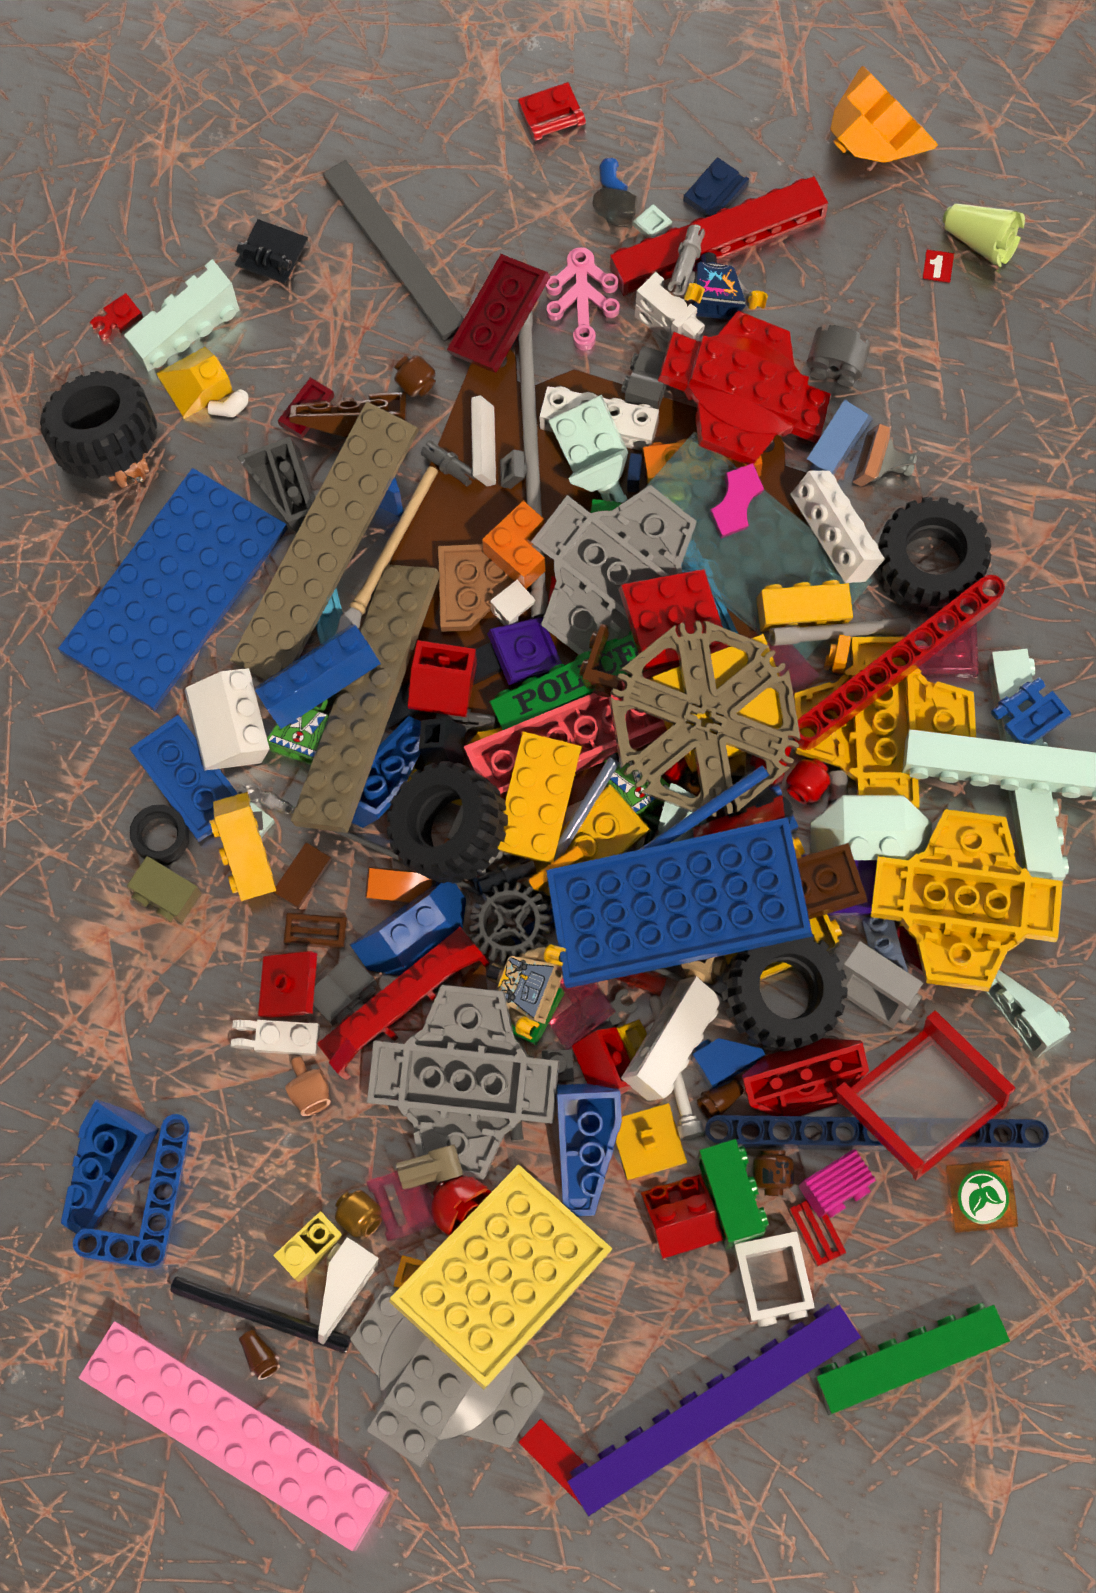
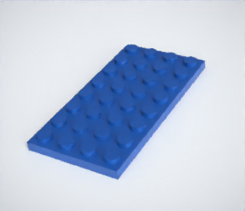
M192 468L59 646L58 650L66 657L155 712L287 531V524Z
M788 817L546 870L558 946L566 948V952L562 951L560 953L566 988L813 936Z

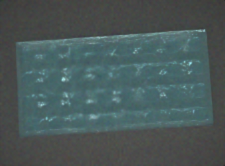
M694 432L646 487L649 485L653 486L697 521L681 564L682 571L686 573L705 569L713 597L759 635L764 634L766 641L769 643V631L760 632L756 599L764 587L779 584L782 585V588H790L794 584L802 582L811 583V586H818L830 580H838L840 584L846 583L838 573L813 530L765 490L753 498L748 505L747 521L749 527L720 538L709 512L725 498L727 488L725 474L738 469V467L723 455L700 447L698 435ZM870 577L866 582L849 583L852 605L873 581ZM822 640L773 647L799 668Z

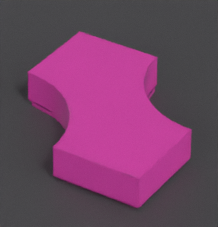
M753 463L725 474L727 487L725 498L709 512L720 538L749 527L747 521L748 505L753 498L764 491Z

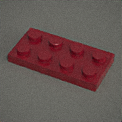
M500 254L447 348L450 355L497 373L549 281L550 275L548 272Z

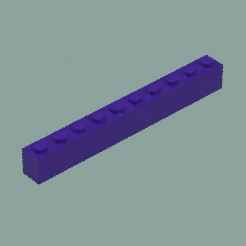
M829 1304L822 1307L813 1314L816 1320L805 1326L803 1321L786 1331L789 1337L781 1343H778L776 1338L760 1348L762 1355L752 1361L747 1356L733 1366L736 1372L727 1378L722 1373L706 1383L709 1390L698 1396L695 1391L679 1401L682 1407L672 1414L668 1409L664 1410L652 1418L655 1425L646 1431H643L641 1426L625 1436L627 1443L616 1449L614 1444L604 1449L597 1454L600 1459L597 1463L589 1467L585 1462L570 1472L572 1479L567 1481L586 1515L589 1517L860 1339L861 1336L840 1304L833 1309Z

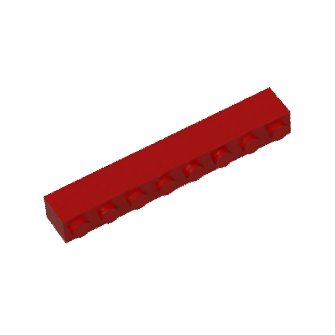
M815 176L807 179L801 178L792 183V185L782 189L775 188L766 195L756 199L749 198L733 208H723L707 218H697L689 225L681 228H672L665 234L655 238H646L632 247L620 248L610 255V270L612 274L617 276L618 287L622 295L625 296L636 292L655 272L663 277L664 280L672 278L679 257V246L685 240L687 229L691 225L701 226L698 235L701 229L705 231L700 245V256L711 252L716 254L718 260L826 218L828 201ZM700 257L695 260L694 266L700 262Z

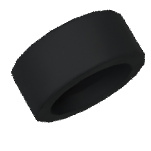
M151 805L142 809L134 817L130 826V840L136 852L144 860L148 856L160 864H168L177 860L185 852L189 843V830L182 815L174 808L166 805ZM158 818L170 820L177 829L175 842L169 848L162 851L149 849L142 840L144 827L150 821Z

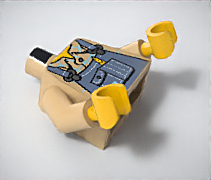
M551 944L547 947L526 950L525 954L521 953L519 957L510 956L505 967L496 963L491 964L489 967L487 980L498 984L497 991H505L511 1023L515 1027L517 1034L531 1040V1028L533 1026L538 1028L540 1025L538 1022L545 1024L563 978L562 967H560L563 965V962L559 961V955L562 951L566 952V948Z

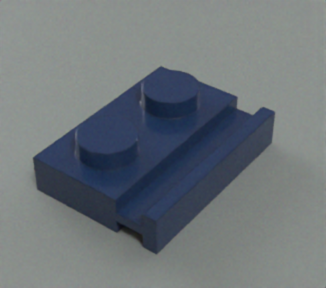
M717 157L684 194L683 201L704 216H712L719 210L728 208L748 186L749 178H744L739 174V171Z

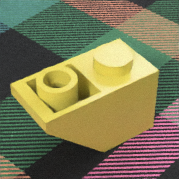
M320 1211L273 1256L297 1282H300L326 1257L342 1234Z

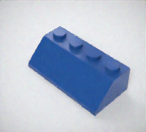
M351 624L254 689L280 729H282L381 663L357 626Z

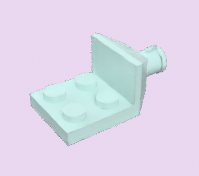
M602 395L549 419L548 421L573 471L572 475L568 478L570 483L591 492L598 490L605 501L623 503L628 500L619 484V479L622 476L628 456V450Z

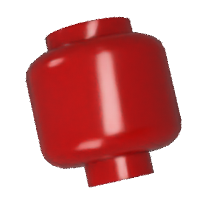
M813 759L812 761L800 760L787 776L788 794L802 804L817 802L831 782L830 776L827 773L828 767L818 759Z

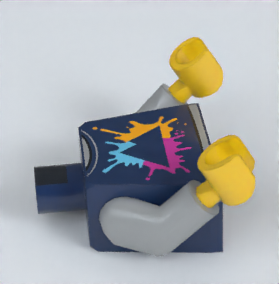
M711 252L700 256V262L696 263L692 269L686 292L682 295L683 299L686 300L687 307L692 304L697 308L696 316L730 320L737 311H742L746 305L751 310L756 309L757 306L765 309L768 294L763 291L756 290L751 292L747 290L737 277L735 268L731 265L717 264L716 254Z

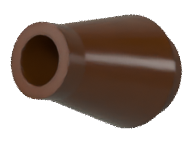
M733 1078L729 1082L702 1092L701 1097L697 1099V1105L707 1119L723 1115L744 1094V1089L739 1081Z
M250 1330L239 1338L251 1375H256L258 1380H263L273 1375L280 1368L279 1356L261 1339L255 1330Z

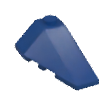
M593 1084L557 1085L563 1205L576 1216H592L596 1213L606 1172L622 1123L620 1090Z

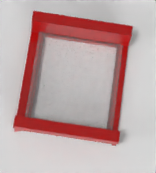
M935 1010L926 1017L923 1031L851 1088L844 1082L835 1089V1093L838 1095L836 1103L844 1105L913 1175V1179L916 1181L1007 1106L1010 1094L1015 1091L1016 1087Z

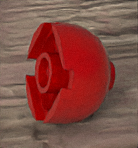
M463 1175L440 1182L433 1191L434 1197L431 1204V1215L435 1225L443 1234L449 1237L486 1199L491 1191L481 1181Z

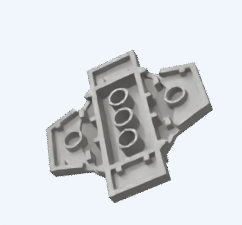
M651 485L612 511L589 513L567 495L531 541L554 560V572L557 581L541 625L579 655L592 651L589 648L590 639L594 631L598 632L600 624L607 625L609 631L607 641L615 638L620 640L628 636L631 628L619 592L620 586L622 584L683 573L681 564L697 521Z
M441 985L421 1031L411 1036L405 1043L373 1041L367 1103L398 1106L403 1116H406L413 1124L418 1157L427 1155L428 1151L455 1144L463 1176L484 1180L506 1133L516 1127L522 1120L550 1124L554 1122L560 1060L528 1056L525 1049L514 1037L505 991Z
M386 1285L350 1338L379 1377L384 1400L383 1406L366 1431L420 1468L438 1440L450 1439L459 1435L510 1448L545 1394L538 1382L516 1355L487 1388L483 1390L389 1302L390 1297L399 1288Z

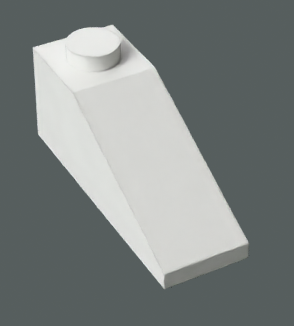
M348 1237L342 1245L337 1243L327 1257L330 1262L318 1332V1342L321 1344L326 1342L378 1267L379 1258Z

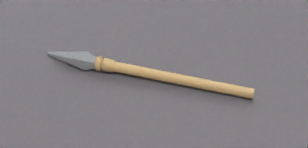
M429 466L362 589L359 590L353 602L350 603L349 609L341 615L336 634L351 624H355L357 628L360 627L361 616L366 611L365 608L371 599V594L438 473V470L434 467Z

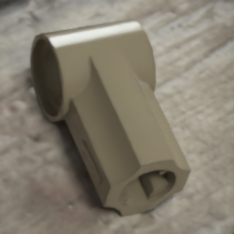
M455 1144L428 1151L427 1155L396 1163L403 1190L424 1185L428 1182L436 1181L437 1183L463 1175Z

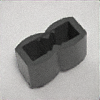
M642 346L639 354L634 353L630 365V370H633L631 377H625L621 393H625L626 403L634 405L647 404L654 409H659L667 387L666 384L658 381L666 352Z
M349 954L325 978L315 985L313 1006L332 1026L338 1022L341 1024L354 1013L352 1008L360 1001L365 1003L375 994L376 990L374 987L377 985V982Z

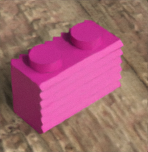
M853 1149L805 1179L798 1187L819 1218L825 1214L832 1218L846 1209L844 1202L853 1197L855 1202L871 1193L869 1186L876 1180L871 1171L868 1170V1166L861 1159V1156L857 1153V1150Z

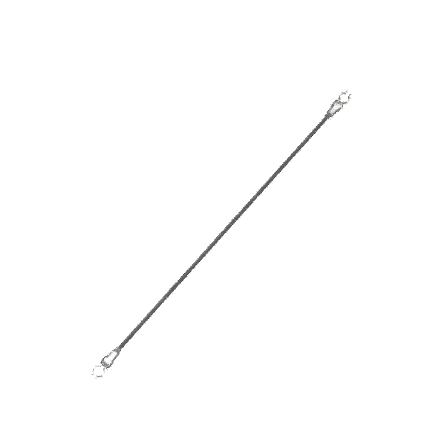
M243 784L246 789L257 787L260 790L256 784H248L246 786ZM260 790L261 799L250 800L252 803L260 801L259 803L263 808L270 811L276 810L283 814L293 816L295 807L289 802L280 799L277 794L270 791L261 793ZM335 832L398 860V855L385 847L350 832ZM463 881L455 883L459 887L478 894L475 887ZM511 902L501 904L512 910L518 907V905ZM531 911L527 916L535 919V914ZM555 922L551 923L549 926L555 928ZM664 968L653 970L678 982L682 979H687ZM714 991L717 995H719L722 998L723 1001L722 994L717 991ZM829 1035V1036H827V1037H823V1038L834 1037V1038H836V1039H839V1038H838L837 1036H835V1035Z

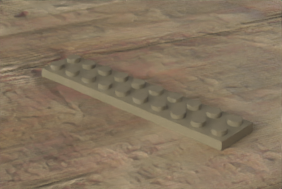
M366 401L229 661L244 669L249 668L250 672L267 680L298 660L420 429Z
M387 565L360 631L381 664L338 692L291 818V822L295 826L348 833L440 577V573L436 568Z

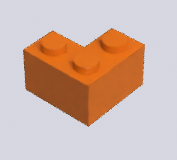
M523 500L482 539L484 554L514 581L518 580L527 589L545 572V557L532 547L533 543L531 542L545 523L544 518Z

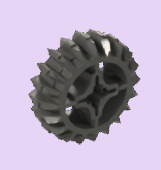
M508 883L503 884V892H499L498 888L493 886L492 892L494 895L492 897H489L487 893L481 895L485 901L484 905L480 902H475L474 907L480 913L470 914V919L478 922L469 927L472 933H478L472 938L475 944L482 943L479 948L482 954L490 951L488 958L491 961H494L500 954V963L502 965H506L510 956L518 957L521 953L525 954L526 950L538 948L536 946L537 943L546 946L548 941L542 934L548 935L552 933L551 927L543 925L552 922V916L544 914L549 910L548 904H540L543 899L540 893L531 897L533 889L530 886L521 893L522 886L520 883L515 884L513 891H511ZM512 901L524 904L522 907L519 905L513 910H507L501 906L503 903ZM533 910L535 914V927L529 936L523 929V925L528 919L527 915ZM493 911L499 921L493 929L494 933L489 937L487 922ZM502 915L507 919L511 918L512 921L516 918L515 922L520 933L515 928L510 929L508 927L506 929L507 925ZM510 937L517 938L522 942L515 946L497 944L499 941L503 942Z

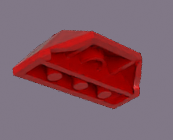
M822 1038L802 1048H796L791 1051H778L763 1056L742 1075L750 1107L759 1109L772 1116H800L839 1104L836 1103L838 1095L835 1093V1089L844 1082L851 1088L861 1080L862 1076L864 1077L869 1072V1067L861 1040Z

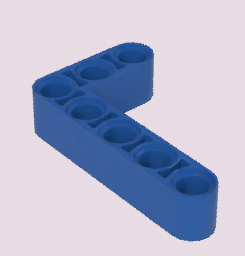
M172 1114L167 1116L161 1125L139 1237L95 1229H83L73 1239L74 1251L82 1259L143 1270H157L165 1263L191 1135L189 1123L184 1116ZM171 1124H182L185 1127L184 1133L177 1138L169 1136L167 1130ZM169 1153H173L179 1158L178 1164L171 1169L164 1168L161 1165L162 1158ZM162 1184L172 1187V1194L166 1200H160L155 1197L156 1188ZM156 1215H161L166 1219V1225L161 1231H152L149 1228L150 1219ZM87 1236L95 1237L97 1240L96 1248L90 1253L82 1252L80 1249L81 1241ZM120 1241L127 1243L128 1252L124 1257L116 1258L112 1256L111 1249L115 1243ZM148 1247H156L160 1250L159 1259L154 1263H147L143 1260V1252Z

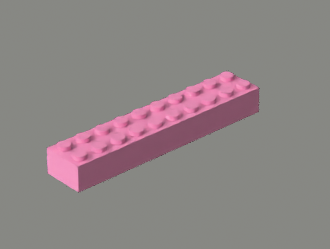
M115 1321L79 1376V1379L351 1551L357 1550L390 1492Z

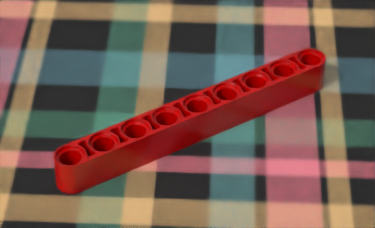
M986 575L800 717L798 719L799 732L803 728H809L815 735L813 737H805L800 732L801 740L798 741L793 738V741H796L802 750H811L995 609L1005 590L1003 580L996 575ZM990 589L994 591L996 595L988 596L983 592V590ZM968 606L973 610V613H964L960 607ZM938 624H947L951 630L943 631L938 627ZM924 641L929 647L925 649L919 648L915 642ZM900 658L905 661L906 665L897 666L893 663L892 659ZM873 675L882 678L883 683L875 684L869 677ZM855 693L861 700L853 702L846 695ZM834 711L838 718L827 719L823 712Z

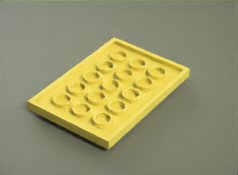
M518 1164L390 1297L389 1302L485 1390L608 1256L612 1248Z

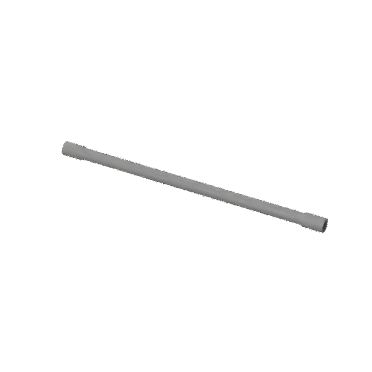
M531 311L518 334L524 460L527 467L525 475L527 504L542 517L532 341L533 314ZM533 544L532 547L544 557V552ZM545 572L531 585L530 594L535 599V604L531 606L532 619L544 618L548 607Z

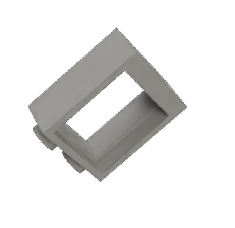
M861 941L841 969L845 971L847 978L841 981L842 987L848 988L847 999L892 1029L899 1020L904 1023L906 1022L922 997L917 992L923 982Z

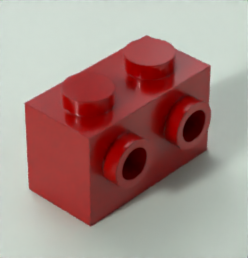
M616 1027L596 1030L572 1045L587 1084L619 1089L621 1095L632 1089L630 1085L621 1079L631 1061Z

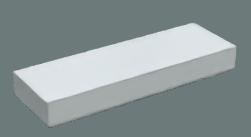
M480 395L472 397L471 400L473 476L484 485L491 486L496 484L494 406Z

